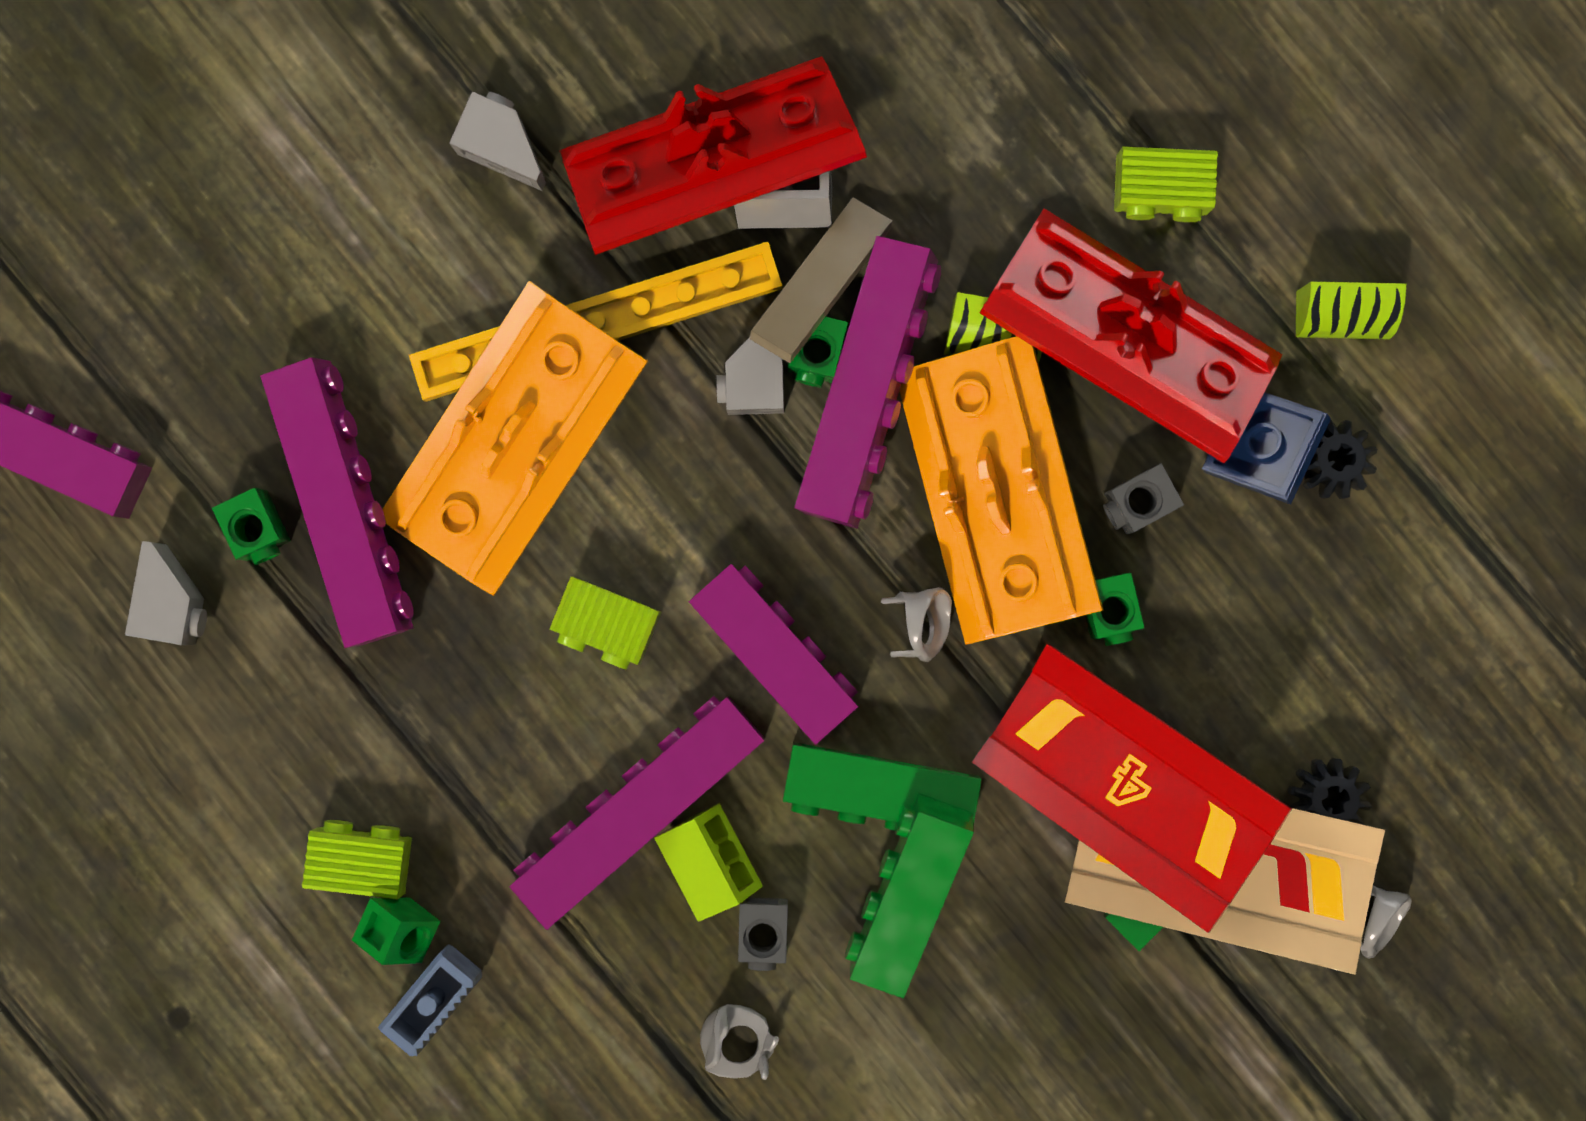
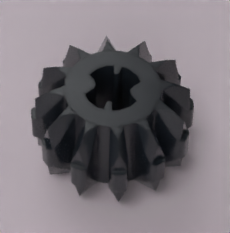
M1330 420L1307 469L1310 476L1305 479L1303 487L1311 489L1319 484L1318 492L1320 498H1330L1334 492L1339 499L1349 498L1351 488L1360 491L1367 487L1366 480L1362 474L1371 475L1377 470L1376 466L1366 462V457L1375 455L1378 449L1374 446L1367 448L1362 446V443L1367 439L1368 432L1361 430L1352 435L1353 426L1351 421H1342L1336 427L1333 421ZM1338 451L1340 454L1336 458L1342 457L1343 464L1341 467L1333 469L1331 465L1335 461H1328V453Z
M1331 758L1326 767L1322 760L1314 759L1311 761L1312 774L1303 769L1296 771L1297 778L1303 782L1302 787L1289 786L1288 793L1300 797V801L1293 803L1289 807L1363 825L1362 818L1356 813L1358 809L1370 810L1372 808L1370 802L1360 799V795L1367 793L1371 787L1367 782H1356L1360 772L1357 767L1349 766L1344 769L1342 760L1338 758ZM1327 789L1337 793V796L1330 800L1332 807L1322 804V800L1328 797Z

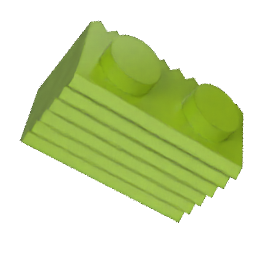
M1122 147L1116 155L1114 211L1126 212V218L1131 220H1150L1157 213L1173 214V220L1177 222L1201 221V217L1208 215L1216 205L1218 152L1210 150Z
M571 576L550 630L560 634L557 640L558 643L580 652L584 651L587 644L604 651L601 660L627 670L630 662L636 665L642 663L662 612Z
M325 820L324 827H317L309 831L302 888L399 899L406 892L412 838L400 836V828L375 825L371 827V832L354 831L352 822Z

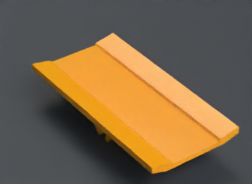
M529 281L383 507L386 524L472 584L493 596L496 595L649 361L568 308L535 283Z
M1016 336L914 366L908 383H901L899 392L965 645L1103 611L1034 346Z

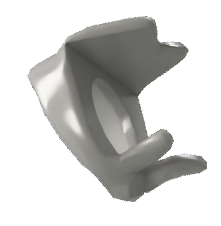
M937 587L921 592H899L895 597L881 599L882 604L905 603L908 636L913 650L893 651L890 653L891 657H918L924 662H929L934 658L945 643L950 628L952 600L948 592L943 588ZM927 613L930 633L927 643L924 644L922 641V631Z
M1373 885L1371 895L1375 897L1366 927L1364 943L1361 942L1360 948L1365 958H1374L1391 940L1411 907L1412 899L1410 895L1401 892L1385 891Z
M726 1004L714 1010L705 1020L700 1034V1045L705 1057L706 1071L720 1077L746 1078L760 1070L761 1078L763 1080L768 1078V1059L774 1053L779 1039L777 1036L770 1034L766 1018L754 1009L741 1005ZM735 1026H747L753 1029L758 1039L754 1055L743 1062H732L726 1059L721 1050L723 1039L727 1036L729 1029Z

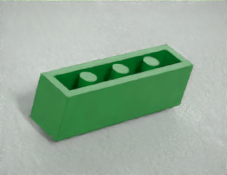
M793 742L783 802L792 803L791 811L805 815L819 816L820 808L838 811L837 819L849 823L865 824L866 817L885 820L884 828L896 831L903 809L905 807L912 809L917 795L921 794L972 813L974 825L982 779L978 775Z
M921 794L917 795L913 808L905 807L900 815L895 833L901 836L895 851L887 849L878 873V876L883 878L878 893L872 890L869 892L861 918L866 919L861 933L855 931L852 933L845 952V959L851 961L850 980L903 999L974 834L972 813Z

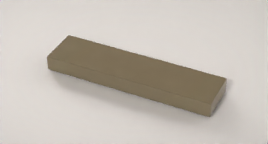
M853 197L753 327L750 340L791 363L870 258L876 236L885 237L891 229L893 220Z

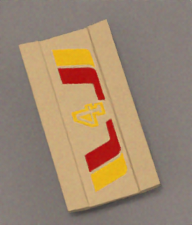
M1292 808L1283 826L1227 910L1209 933L1080 840L1065 903L1356 975L1362 936L1385 830Z

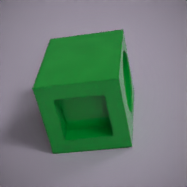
M825 317L793 361L788 363V372L796 374V382L822 388L824 381L832 383L841 355L848 322ZM812 341H821L828 346L830 356L822 363H812L803 354L805 346Z
M252 488L212 507L235 560H252L254 565L264 563L280 555L281 552L278 547L291 541L267 490ZM257 516L262 522L263 531L257 540L251 542L246 537L245 526L249 519Z
M1123 573L1095 580L1101 603L1109 597H1114L1121 603L1123 613L1120 620L1114 624L1107 623L1103 619L1101 611L1085 615L1090 638H1104L1105 646L1133 640L1132 631L1144 629L1132 573Z
M370 898L352 941L381 965L422 963L441 921L411 898Z

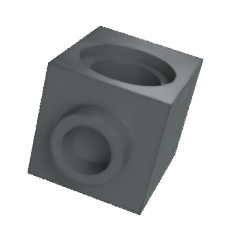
M1162 463L1104 493L1108 503L1103 505L1107 517L1115 529L1122 527L1126 534L1136 532L1184 506ZM1133 489H1141L1149 496L1150 507L1143 515L1134 512L1129 505V495Z
M747 898L740 903L738 962H748V969L771 971L776 969L777 963H786L788 899ZM757 924H768L775 929L777 937L770 945L760 946L755 944L750 938V930Z

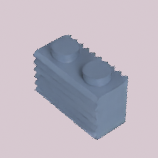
M448 944L439 952L378 1026L379 1030L409 1056H417L482 978V970L456 948Z

